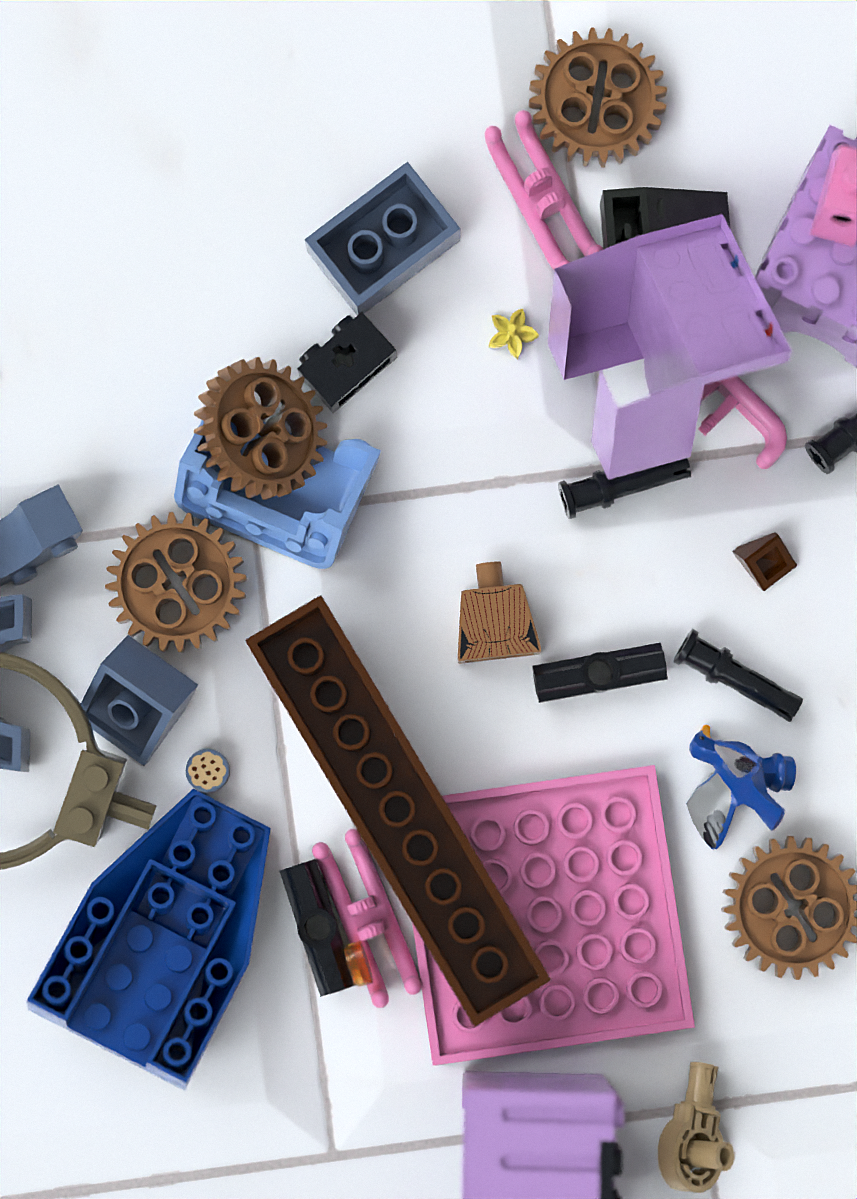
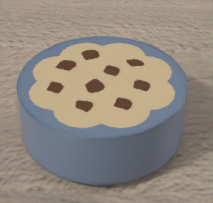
M202 749L195 752L187 761L185 769L186 778L189 784L198 791L206 793L215 792L227 783L230 776V765L222 753L213 749Z

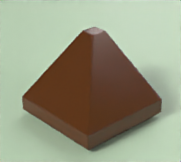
M776 532L741 545L732 551L763 592L798 566Z

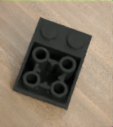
M656 187L610 189L602 191L599 203L603 249L639 235L723 214L730 228L727 192Z

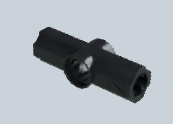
M661 642L610 652H596L588 656L532 666L538 703L593 693H604L609 690L668 680L666 660ZM595 661H602L610 667L611 678L604 685L593 683L588 676V667Z
M316 859L280 870L279 872L297 924L298 936L303 942L320 997L357 985L339 931L338 920L333 913ZM320 915L328 920L330 932L326 938L316 940L308 935L306 923L311 916Z

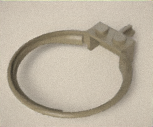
M0 652V668L24 674L48 689L61 703L70 717L78 743L86 742V750H81L54 830L52 831L50 828L28 844L0 852V870L30 862L45 854L55 845L68 839L95 848L108 816L148 830L157 805L117 792L128 759L101 750L98 747L86 711L76 696L65 684L43 667L22 657Z

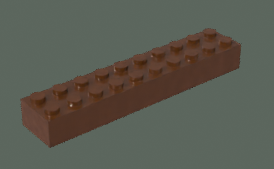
M322 595L245 640L246 644L473 1026H478L552 981Z

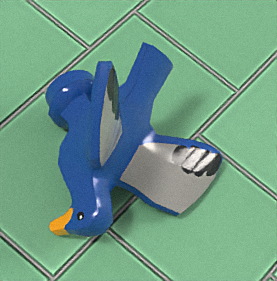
M703 725L700 731L693 737L689 745V751L693 758L711 764L715 768V772L696 788L686 803L692 822L701 838L711 849L719 848L727 835L736 807L742 804L755 810L771 831L775 830L783 819L785 809L768 794L767 788L776 793L790 791L793 788L796 779L794 758L792 756H783L781 753H774L769 758H762L749 745L742 742L712 739L710 736V726Z

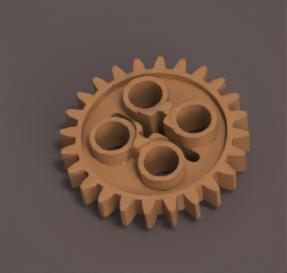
M594 27L590 28L588 39L583 40L577 31H573L572 45L569 46L562 39H558L556 44L558 55L546 50L543 59L548 66L538 64L535 66L534 74L541 80L530 81L529 91L538 95L529 98L528 106L531 109L540 111L533 115L532 123L533 125H546L540 132V139L545 140L553 136L555 140L552 145V152L555 153L562 147H566L568 149L566 161L568 162L578 153L582 154L583 167L588 166L592 156L598 157L601 168L605 167L609 155H613L616 162L622 164L624 159L623 150L626 149L636 157L640 150L637 140L649 145L652 141V135L647 129L656 131L660 129L662 122L654 115L665 114L667 105L657 100L666 97L667 87L655 84L662 80L664 72L663 70L650 71L656 57L650 55L642 59L640 55L644 44L640 42L631 49L627 46L629 34L627 33L617 42L613 40L612 28L607 29L603 39L597 37ZM605 62L607 63V72L595 133H589L588 125L599 64ZM576 66H582L587 68L592 76L587 80L578 81L570 75L569 71ZM616 74H626L632 79L633 84L628 88H620L612 82L611 78ZM568 107H576L583 112L584 118L578 122H570L563 117L561 112ZM611 114H617L625 120L626 125L621 129H612L605 124L604 118Z
M255 357L247 362L241 359L231 364V366L228 365L217 371L218 376L206 382L209 390L198 395V399L206 407L194 411V416L204 421V425L194 429V433L205 436L206 442L198 447V451H210L212 455L205 464L206 467L209 468L218 464L221 470L217 480L220 482L231 477V491L236 492L245 487L247 498H252L261 494L263 500L275 497L276 495L282 497L292 493V490L305 486L304 480L316 474L312 466L324 460L316 449L324 447L328 443L325 439L318 436V431L327 428V424L316 421L315 415L324 409L323 406H312L310 400L316 394L315 390L304 393L301 388L305 378L302 376L292 381L290 379L291 367L288 365L277 371L275 359L263 364L260 357ZM254 391L259 395L261 405L255 399ZM281 402V409L276 415L272 416ZM270 416H272V417H271L270 419H268L267 422L264 424V422H263L262 420H263V419H266V418H268V417H270ZM231 422L236 426L238 435L233 433L230 426ZM285 422L290 426L291 434L286 430ZM259 433L261 437L252 440ZM249 442V444L246 446L247 448L244 450L243 455H241L240 450L245 445V443ZM262 452L267 457L268 466L264 463L262 459Z
M169 512L167 524L164 525L153 515L151 516L152 529L147 531L142 525L137 523L135 526L139 537L134 540L129 536H122L124 543L128 546L126 552L121 550L112 551V554L121 562L119 566H108L106 568L109 573L117 576V581L105 585V589L108 591L118 592V597L108 603L109 607L123 608L124 611L117 617L116 621L119 624L129 621L133 622L128 631V635L131 637H135L144 631L143 645L147 647L158 638L159 649L162 652L167 651L172 641L175 642L178 652L184 653L186 641L191 640L196 649L200 650L202 649L201 636L206 634L208 638L216 642L218 639L214 628L219 625L223 629H231V626L225 619L227 613L239 616L241 614L232 603L234 599H246V594L236 589V584L247 581V576L235 573L234 569L244 563L242 557H229V554L236 548V544L234 541L221 545L220 542L225 534L224 530L219 528L212 534H209L210 521L206 518L200 522L198 527H195L194 518L191 513L186 514L181 524L178 523L176 515L173 512ZM188 542L194 548L192 558L184 564L173 562V548L178 543ZM155 551H161L171 569L179 577L187 576L182 581V584L200 610L198 615L192 614L181 595L175 589L167 590L171 580L155 559ZM145 566L155 567L157 570L156 582L148 588L138 587L136 583L137 572ZM205 577L216 579L218 583L216 594L208 600L198 598L195 593L197 583ZM170 601L179 603L181 606L180 618L172 624L163 623L160 619L161 607Z
M793 836L786 837L784 848L780 847L776 839H769L768 853H765L759 846L752 847L756 860L751 862L741 857L739 862L745 869L743 874L729 873V877L737 883L736 889H723L722 893L733 898V904L722 907L721 911L733 914L734 920L727 923L724 928L727 931L738 930L740 935L731 944L733 947L748 946L743 957L744 960L749 962L757 956L761 957L758 970L765 972L773 963L775 964V976L778 978L783 977L787 967L791 969V974L796 980L801 979L803 967H806L813 977H818V963L822 962L827 968L833 970L835 968L832 959L834 953L845 958L849 956L843 946L845 940L857 943V937L850 932L852 926H857V917H854V911L857 910V901H854L853 897L857 893V884L849 885L848 879L856 871L854 868L844 870L838 868L844 858L842 854H837L828 859V844L823 843L816 851H812V838L805 837L800 848H797ZM802 864L810 872V881L805 888L798 890L790 882V872L795 866ZM773 873L779 876L785 891L791 899L802 900L803 904L798 908V911L815 933V941L811 942L808 939L802 924L796 916L785 915L784 910L789 905L785 897L772 882L771 875ZM761 888L769 889L774 897L772 908L764 913H759L752 904L754 893ZM827 902L834 910V918L829 925L820 927L814 920V910L820 903ZM784 926H792L797 933V942L789 950H782L776 942V935Z

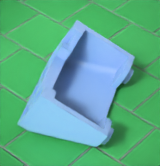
M203 420L200 422L198 427L204 425ZM231 422L230 426L233 433L238 435L236 426ZM259 433L252 440L261 437ZM193 435L179 462L174 499L178 507L186 513H191L198 519L203 520L206 518L212 525L318 569H326L332 566L378 463L381 450L370 446V444L361 439L343 440L339 443L335 452L325 447L316 449L324 460L312 466L316 474L304 480L305 486L292 490V493L282 497L276 495L275 497L263 500L261 494L247 498L245 487L232 492L231 477L219 482L217 477L221 468L218 464L209 468L205 465L212 457L210 451H198V447L206 442L205 436ZM249 442L245 443V445L240 450L241 455H243L244 450L247 448L246 446L249 444ZM262 452V459L264 463L268 466L267 457Z

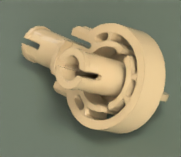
M690 1062L685 1101L675 1103L673 1119L666 1124L659 1139L657 1156L661 1175L666 1184L677 1191L705 1192L717 1182L721 1171H728L734 1163V1149L729 1142L723 1141L719 1130L721 1114H719V1111H716L715 1106H712L719 1068L712 1064Z

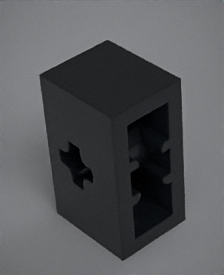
M363 312L359 313L354 319L351 315L343 318L332 329L331 333L334 336L322 347L318 343L314 344L299 359L302 363L297 368L299 376L305 378L304 382L311 390H315L318 398L333 414L397 358V351ZM340 352L344 356L353 353L351 356L353 365L348 368L343 363L336 367L338 364L336 355Z

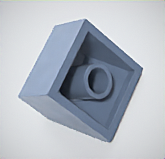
M127 635L101 662L81 705L86 711L92 729L145 766L185 711L198 684Z

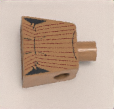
M500 561L476 564L478 589L461 591L458 664L540 655L541 645L523 585L504 586L502 564Z

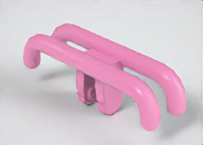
M521 110L515 115V126L519 137L537 169L526 177L525 183L505 147L501 130L496 126H489L485 131L484 137L490 155L551 268L554 270V268L570 263V261L566 260L544 220L558 212L563 217L584 256L603 250V247L594 241L534 129L531 114L526 110Z
M738 376L704 384L701 402L716 390L726 399L713 414H709L701 422V426L698 429L704 435H707L735 407L763 435L765 447L757 456L756 464L761 469L770 468L785 450L787 442L785 425L778 415Z
M350 829L345 834V841L369 897L352 903L334 856L326 843H316L312 848V854L323 875L367 985L372 1003L377 1008H384L389 1002V996L367 939L381 933L384 934L407 993L412 995L419 993L422 984L369 849L357 829ZM361 944L363 945L365 953L367 955L373 979L371 978L369 970L367 968Z

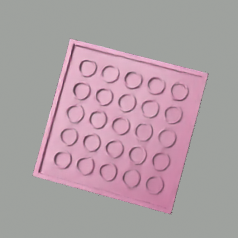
M655 765L442 796L552 981L474 1027L413 925L433 1066L695 1028Z

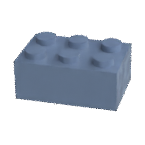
M407 161L305 238L304 241L309 255L355 314L358 315L361 312L365 314L460 241L461 228Z

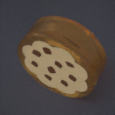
M361 940L345 945V957L354 984L362 987L374 983L371 967Z

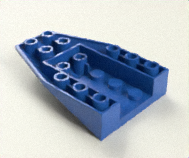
M192 789L90 884L26 1000L28 1010L185 1091L249 966L271 828Z

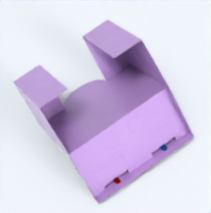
M723 214L639 235L554 268L548 346L563 380L600 371L591 442L608 480L691 457L704 384L789 362L792 350ZM644 359L645 377L650 396L618 408L601 370Z

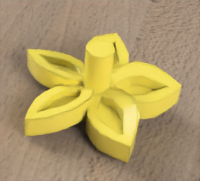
M523 308L511 315L510 322L503 316L492 315L493 325L500 332L491 338L489 348H500L507 344L510 354L518 360L522 352V342H532L539 337V334L532 327L524 325L525 313Z

